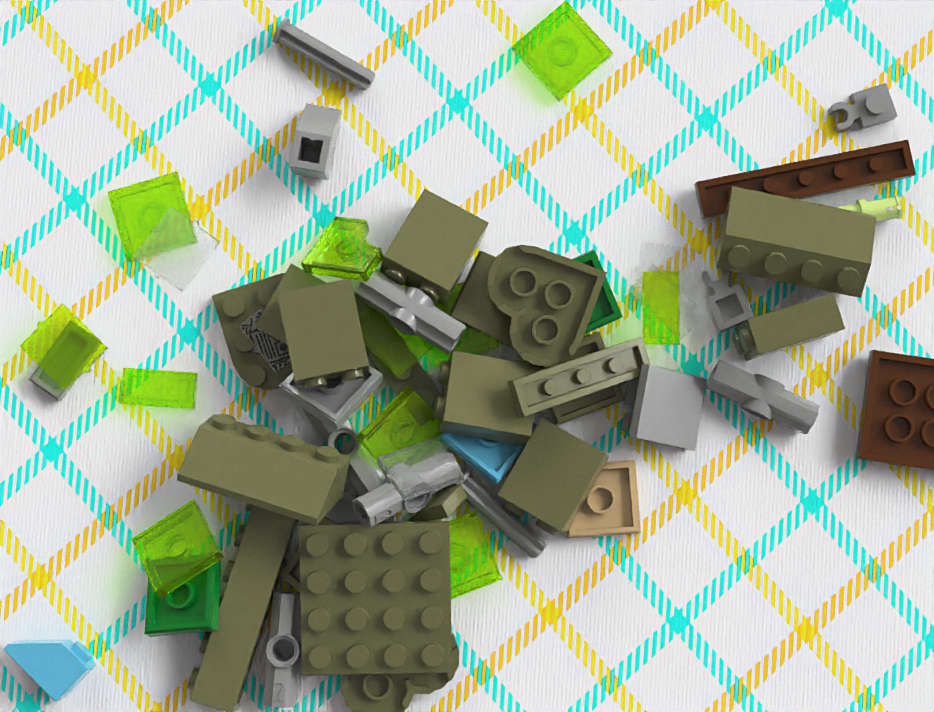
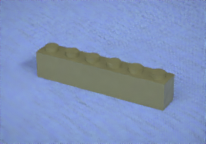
M248 503L246 504V510L250 511L247 525H240L234 542V546L239 547L235 561H228L222 581L227 582L223 597L220 596L218 631L205 632L199 652L203 653L204 657L200 668L194 667L187 686L188 689L192 690L191 701L225 712H235L238 709L273 601V592L276 591L280 579L279 574L283 570L298 523L297 519Z

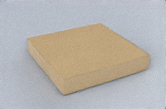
M635 460L606 462L567 532L568 539L641 533Z

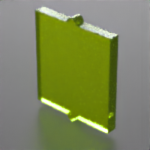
M63 303L44 322L39 321L37 323L38 328L20 345L64 391L84 372L89 373L91 371L90 366L108 349Z

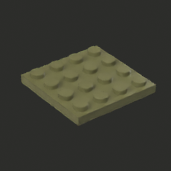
M450 521L380 522L367 529L360 522L318 523L317 525L306 523L299 525L302 675L452 672Z

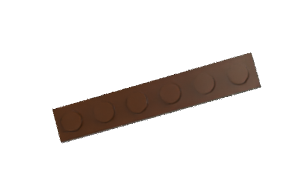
M908 140L698 181L694 184L701 219L725 215L732 186L801 200L911 178L916 175L909 142Z

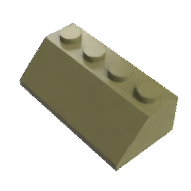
M732 186L714 253L716 268L861 298L871 266L877 218L876 215Z
M214 414L199 426L177 474V481L317 525L343 496L350 456L339 453L333 447H318L306 443L298 436H283L271 432L269 428L262 425H248L236 421L233 416L227 414Z

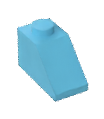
M18 640L9 643L3 649L55 702L65 698L96 666L90 660L93 656L92 653L79 641L74 643L72 640Z

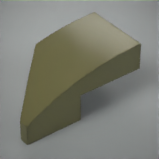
M462 485L451 486L433 495L425 508L416 512L407 522L441 521L443 518L449 517L467 498Z

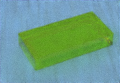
M679 271L642 272V338L644 345H680Z
M123 368L120 404L195 410L198 373Z

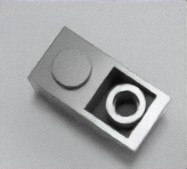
M306 103L295 130L288 165L294 175L329 180L342 110Z

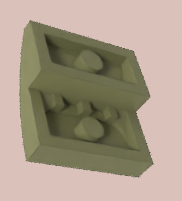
M479 251L449 316L478 333H484L515 350L511 345L508 331L510 316L500 311L488 295L486 284L488 269L495 256Z

